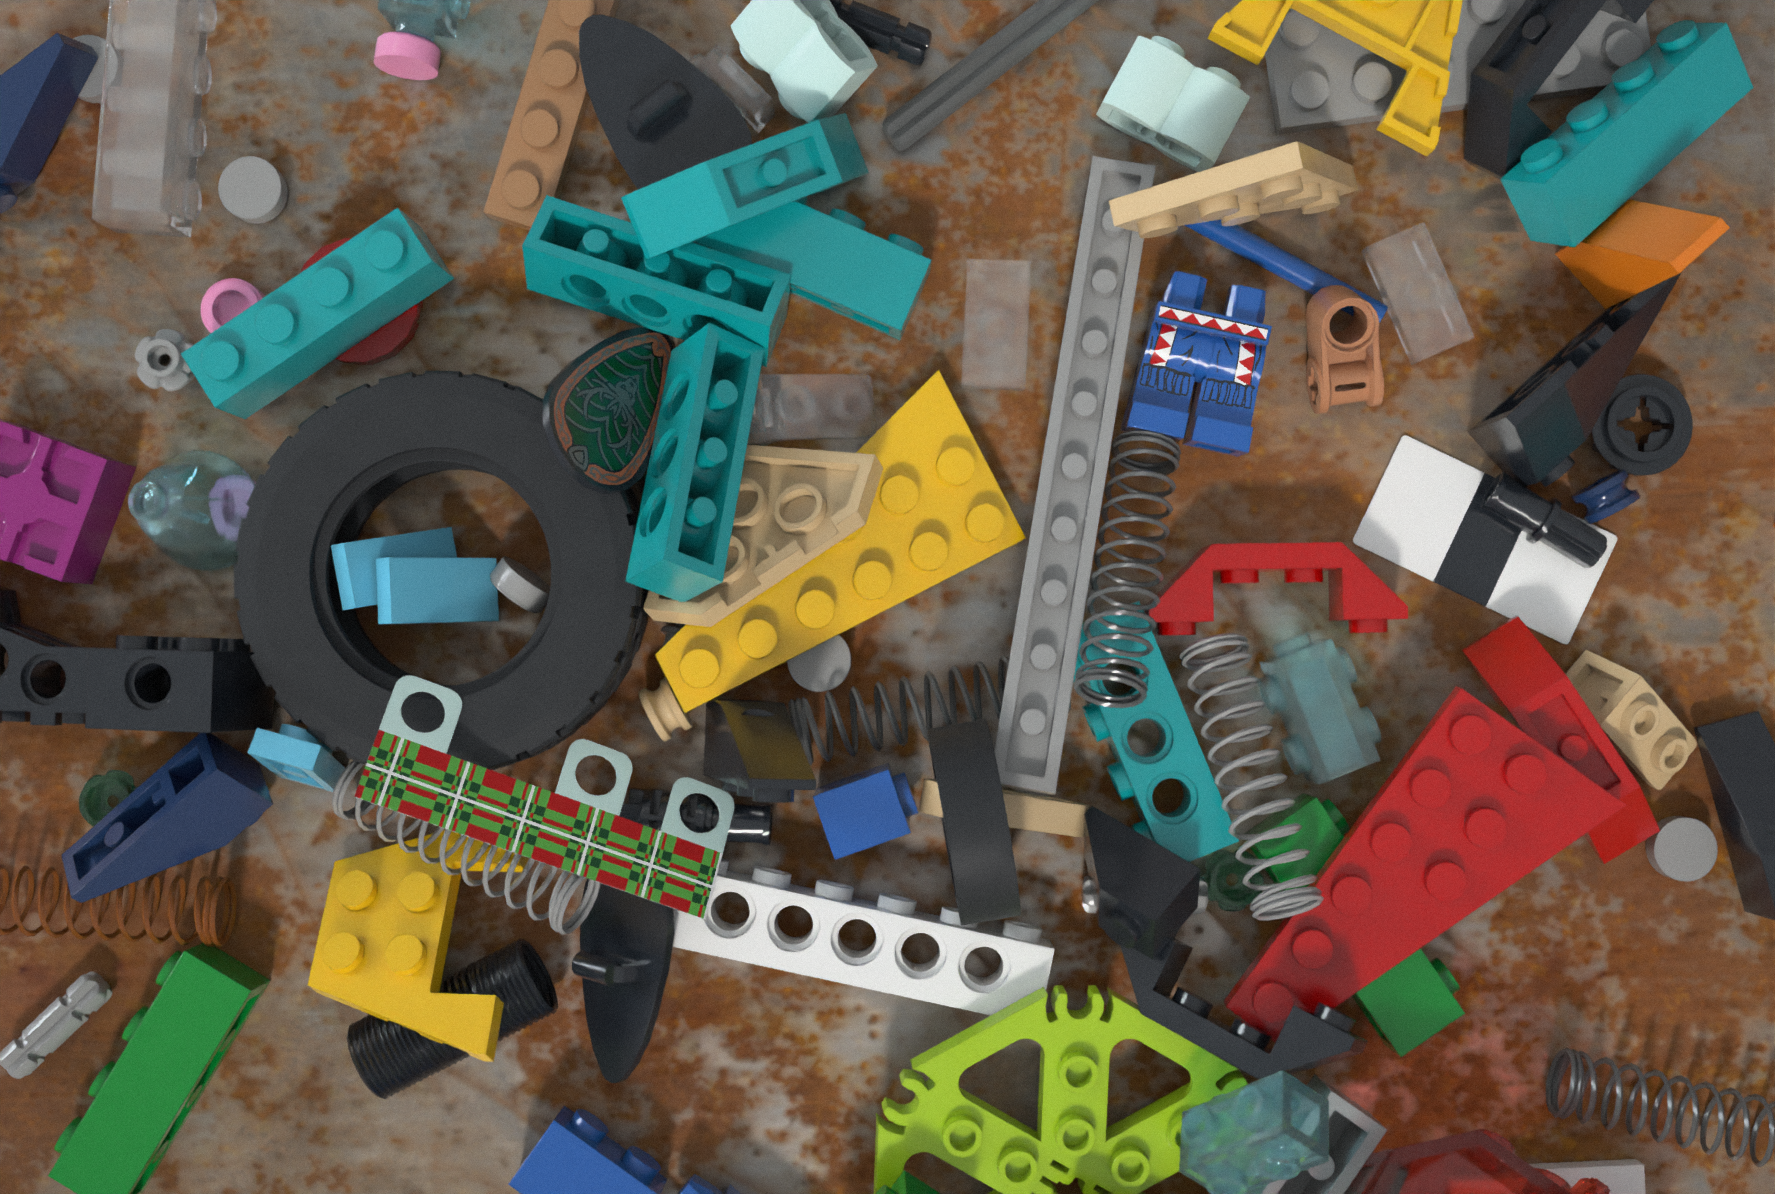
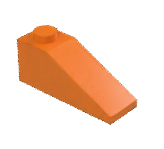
M1628 199L1576 247L1563 246L1555 255L1603 308L1607 309L1681 273L1730 227L1721 217Z

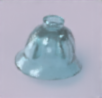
M191 450L180 453L168 459L163 465L149 470L143 479L130 491L128 506L144 534L169 558L189 568L212 571L229 567L238 562L239 552L235 551L241 518L247 517L250 507L246 503L255 484L250 475L239 464L225 455L212 451Z

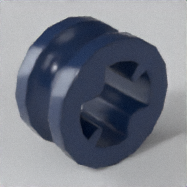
M1625 469L1608 474L1571 496L1575 504L1582 503L1586 506L1587 513L1583 518L1587 524L1600 521L1626 508L1641 497L1637 489L1630 490L1627 488L1625 479L1629 475Z

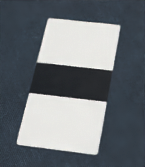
M1407 435L1402 436L1353 538L1354 544L1510 619L1518 616L1527 627L1562 644H1568L1617 542V536L1593 524H1587L1585 520L1574 516L1607 538V548L1603 556L1591 568L1580 566L1541 541L1531 544L1526 540V532L1488 509L1485 510L1480 507L1482 497L1495 477Z

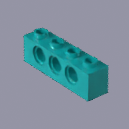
M546 195L522 245L527 289L682 340H687L705 325L711 323L764 347L761 365L767 367L787 318L791 274L692 242L646 260L631 222Z
M708 323L671 351L625 582L679 602H686L723 582L764 347Z
M1136 601V602L1129 603V604L1141 605V604H1140V601ZM1109 615L1102 617L1111 623L1125 627L1145 628L1150 626L1147 620L1135 616ZM1094 620L1089 628L1093 637L1107 633H1125L1108 628L1097 620ZM1085 622L1082 624L1073 683L1075 682L1078 668L1085 664L1079 653L1081 645L1089 640L1083 630ZM1153 632L1132 634L1148 640L1154 648L1150 654L1142 657L1115 655L1100 649L1092 643L1086 650L1089 661L1108 657L1127 658L1144 664L1150 671L1149 676L1142 679L1148 688L1147 697L1144 702L1127 708H1109L1094 703L1082 707L1095 740L1099 742L1107 739L1116 762L1107 765V770L1120 800L1124 801L1131 798L1141 821L1132 824V829L1188 862L1239 842L1238 838L1233 837L1228 832L1232 823L1228 812L1224 811L1221 807L1223 800L1214 783V778ZM1107 639L1099 641L1119 650L1144 651L1147 649L1145 645L1131 640ZM1098 664L1096 666L1106 667L1108 664ZM1131 666L1134 671V675H1140L1144 673L1143 670ZM1102 680L1084 682L1089 688L1098 693L1112 695L1105 689ZM1132 687L1130 691L1121 696L1135 695L1139 691ZM1148 718L1157 726L1159 740L1151 752L1137 755L1128 745V731L1136 721ZM1174 778L1182 786L1183 800L1176 810L1170 813H1159L1153 805V791L1161 781Z

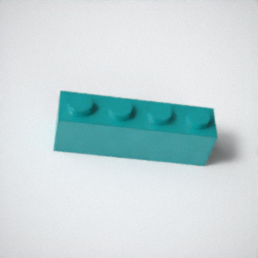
M1682 20L1666 27L1657 35V42L1637 60L1629 62L1615 71L1611 77L1612 81L1591 100L1573 108L1566 117L1567 121L1546 140L1537 142L1524 151L1520 158L1521 161L1500 180L1530 241L1576 247L1754 88L1727 23H1695L1693 20Z
M807 197L721 229L692 242L791 274L789 293L898 340H901L928 279L932 261L922 256L924 248L918 243L892 233L889 234L887 240L864 231L866 223L846 211L832 208L829 215L806 206Z
M397 207L185 350L181 355L215 408L247 419L446 285L454 277L423 229Z

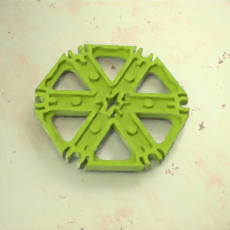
M1055 985L1051 993V1005L1054 1011L1046 1014L1045 1006L1048 993L1042 987L910 1059L913 1070L902 1069L899 1077L901 1085L916 1093L914 1099L907 1104H898L894 1100L885 1097L881 1103L885 1116L891 1122L885 1121L876 1113L874 1194L883 1185L891 1188L903 1172L906 1161L912 1155L920 1152L931 1153L994 1189L987 1194H1031L1032 1192L1035 1194H1058L1050 1180L1056 1184L1061 1182L1069 1185L1075 1177L1078 1178V1184L1083 1194H1146L1143 1191L1207 1155L1217 1151H1225L1232 1154L1236 1160V1189L1265 1147L1267 1122L1261 1115L1263 1111L1253 1096L1238 1104L1230 1103L1232 1094L1248 1085L1237 1067L1142 1015L1136 1003L1107 987L1109 999L1106 1011L1104 1012V1001L1096 985H1088V999L1085 1006L1079 1010H1069L1067 1008V993L1063 985ZM1020 1039H1031L1038 1042L1041 1048L1037 1131L960 1088L959 1079L964 1070ZM1125 1039L1138 1040L1188 1070L1190 1075L1189 1083L1106 1128L1110 1053L1118 1042ZM916 1071L925 1073L929 1079L925 1081Z

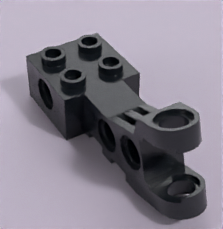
M0 586V723L2 721L30 722V725L52 726L67 723L85 724V728L201 733L256 730L257 728L272 729L274 689L272 686L266 687L250 657L254 654V652H251V645L245 644L244 639L116 635V648L80 647L22 623L16 591ZM7 651L9 661L8 667L5 669L4 655ZM62 669L65 671L66 676L64 689L61 688L59 680Z

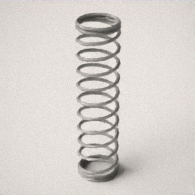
M1223 633L1200 639L1188 645L1181 652L1179 658L1182 660L1181 664L1185 668L1195 671L1188 680V688L1202 695L1194 706V711L1198 715L1208 718L1200 734L1205 739L1216 742L1210 749L1207 757L1212 763L1223 767L1217 773L1214 783L1222 789L1231 791L1224 798L1221 807L1230 814L1240 815L1231 823L1228 832L1235 838L1248 840L1239 847L1235 857L1242 863L1256 865L1245 874L1242 883L1251 889L1265 890L1251 902L1250 910L1254 912L1252 917L1258 920L1281 919L1319 906L1324 897L1321 896L1322 891L1316 887L1295 888L1315 882L1318 877L1313 874L1300 876L1277 884H1254L1249 881V878L1268 866L1305 858L1309 855L1310 851L1307 849H1297L1269 859H1248L1242 856V853L1247 848L1259 841L1297 833L1303 826L1298 823L1288 824L1261 834H1241L1235 831V827L1253 815L1274 813L1290 808L1294 805L1295 801L1291 798H1284L1249 810L1232 809L1228 806V802L1241 792L1276 786L1286 781L1288 776L1283 773L1271 774L1243 785H1227L1221 782V777L1234 767L1264 763L1277 758L1281 753L1273 748L1257 751L1234 761H1221L1214 757L1217 749L1226 743L1257 739L1269 734L1274 728L1268 724H1260L1236 731L1226 737H1214L1207 733L1208 727L1219 719H1233L1261 711L1267 704L1262 700H1251L1233 705L1218 713H1206L1200 709L1201 703L1210 696L1242 692L1254 687L1260 680L1255 676H1244L1223 682L1210 690L1198 689L1194 686V680L1203 672H1220L1234 669L1248 663L1252 658V655L1247 653L1249 644L1245 636L1236 633ZM1238 645L1216 656L1190 659L1203 651L1215 647ZM1249 682V683L1244 684V685H1240V686L1233 687V688H1228V687H1231V686H1234V685H1237V684ZM1295 888V889H1290V890H1285V891L1278 892V891L1283 890V889Z
M353 760L339 777L332 797L334 813L344 820L356 819L358 826L364 831H374L377 829L379 837L385 842L398 840L399 846L406 853L419 851L421 859L427 864L440 862L442 870L448 875L462 873L464 882L469 886L483 884L485 893L491 898L505 895L507 905L512 909H521L527 906L528 914L534 921L549 917L551 928L561 935L569 934L577 929L591 911L598 896L599 882L589 879L582 902L572 917L562 925L568 902L585 877L572 874L563 885V882L570 873L564 870L553 889L549 902V911L544 914H536L532 909V903L548 887L558 868L552 866L545 881L533 894L536 881L545 866V863L539 862L531 877L526 901L515 903L511 900L510 892L525 878L535 860L529 858L523 871L511 883L516 865L522 856L515 854L508 868L504 890L494 892L489 888L488 881L502 869L512 852L506 850L503 858L489 873L493 856L498 848L492 845L484 864L483 878L472 880L467 876L466 870L481 858L489 844L484 842L476 855L467 863L469 851L474 841L473 838L469 837L461 857V868L451 869L446 865L445 859L460 847L467 836L461 834L455 844L445 853L447 841L451 833L450 830L446 829L440 844L439 857L430 858L425 854L424 848L436 840L445 828L438 827L432 836L424 842L428 823L423 821L419 832L418 846L409 847L404 843L403 837L411 833L422 820L415 819L402 832L406 815L400 813L397 835L388 836L383 832L382 827L392 821L399 812L393 811L381 822L384 807L378 806L376 825H367L362 821L361 816L366 815L376 804L357 798L352 809L343 811L342 804L347 787L354 775L365 764Z

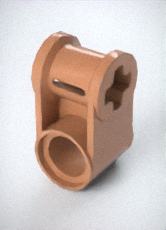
M1330 285L1321 288L1310 299L1305 315L1308 344L1306 382L1312 410L1315 414L1327 413L1330 406L1363 401L1369 407L1380 406L1384 397V377L1380 361L1379 319L1377 312L1369 302L1345 286ZM1353 306L1354 315L1350 325L1343 331L1337 333L1330 332V320L1334 313L1340 308Z

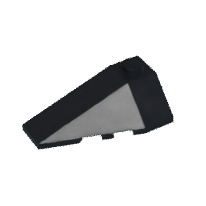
M1681 273L1605 309L1468 431L1469 435L1503 472L1523 486L1541 482L1546 487L1558 480L1575 464L1570 454L1588 438Z

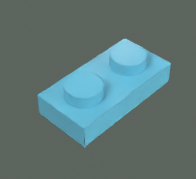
M281 724L279 733L257 728L248 750V754L278 777L331 792L334 791L339 777L345 770V767L332 756L333 750L320 743L306 729L288 724Z

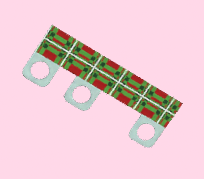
M412 675L403 676L396 682L354 797L706 920L734 812V801L728 792L689 777L678 779L673 784L661 830L659 831L619 816L633 769L631 760L624 753L586 739L574 741L568 749L554 793L446 754L462 709L460 696L449 688ZM416 692H427L436 696L441 701L445 710V717L439 728L432 732L422 733L406 725L401 715V707L409 695ZM597 755L604 757L613 765L616 771V783L610 792L599 796L591 795L579 786L575 771L578 763L583 758ZM701 793L707 795L716 803L719 810V820L713 830L706 833H696L684 825L680 817V805L688 795Z

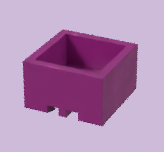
M0 419V559L24 566L25 569L61 582L93 584L136 467L21 424Z

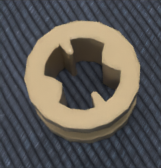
M666 677L659 680L660 686L656 691H650L647 688L638 691L639 698L650 722L664 742L672 738V731L675 728L682 727L686 731L693 727L689 713L684 714Z

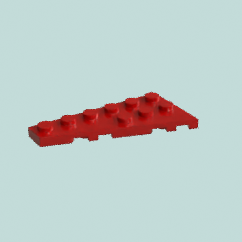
M1456 686L1317 873V880L1309 884L1308 887H1316L1322 891L1321 896L1324 897L1322 903L1309 911L1285 917L1223 1002L1229 1010L1244 1021L1271 1035V1040L1276 1043L1293 1006L1306 1008L1314 1012L1319 1001L1332 1008L1337 1007L1624 808L1626 804L1464 689Z

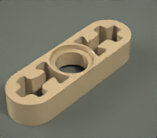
M924 778L919 812L943 818L937 779ZM1002 789L1009 828L1084 837V814L1089 809L1088 804Z

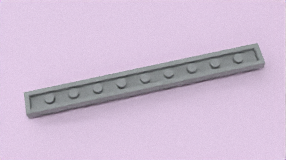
M1095 156L1092 158L994 748L1001 786L1051 795L1056 793L1144 238H1139L1138 232L1114 226L1109 200L1152 187L1156 167L1154 165Z

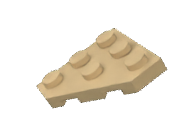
M1296 141L1109 200L1114 226L1136 231L1139 233V238H1152L1174 232L1178 229V226L1221 220L1222 226H1233L1253 221L1263 213L1297 208L1302 209V214L1319 213L1339 206L1341 204L1339 196L1358 191L1352 165Z
M747 445L723 582L686 602H679L649 591L643 609L654 621L712 627L864 526L869 516L883 466L875 454Z

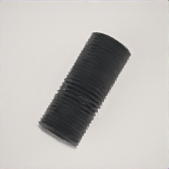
M519 938L517 942L514 941L502 947L500 950H496L494 953H490L488 956H484L482 959H478L476 962L470 963L467 967L461 968L460 971L456 970L454 974H449L446 978L442 977L439 993L470 994L471 991L472 994L496 995L504 1003L498 1041H502L504 1037L508 1038L511 1034L514 1035L517 1031L520 1032L522 1028L525 1029L528 1025L531 1026L540 1019L543 1020L545 1016L549 1017L551 1013L555 1014L558 1009L556 991L542 959L533 946L522 938ZM368 1015L350 1024L347 1032L348 1049L360 1078L375 1096L387 1099L389 1096L392 1097L395 1093L398 1094L401 1090L404 1091L407 1087L409 1088L413 1084L421 1082L424 1078L427 1079L430 1075L433 1076L436 1072L439 1073L441 1070H445L447 1067L470 1056L463 1050L445 1043H438L421 1036L414 1030L389 1020L384 1021L372 1015Z

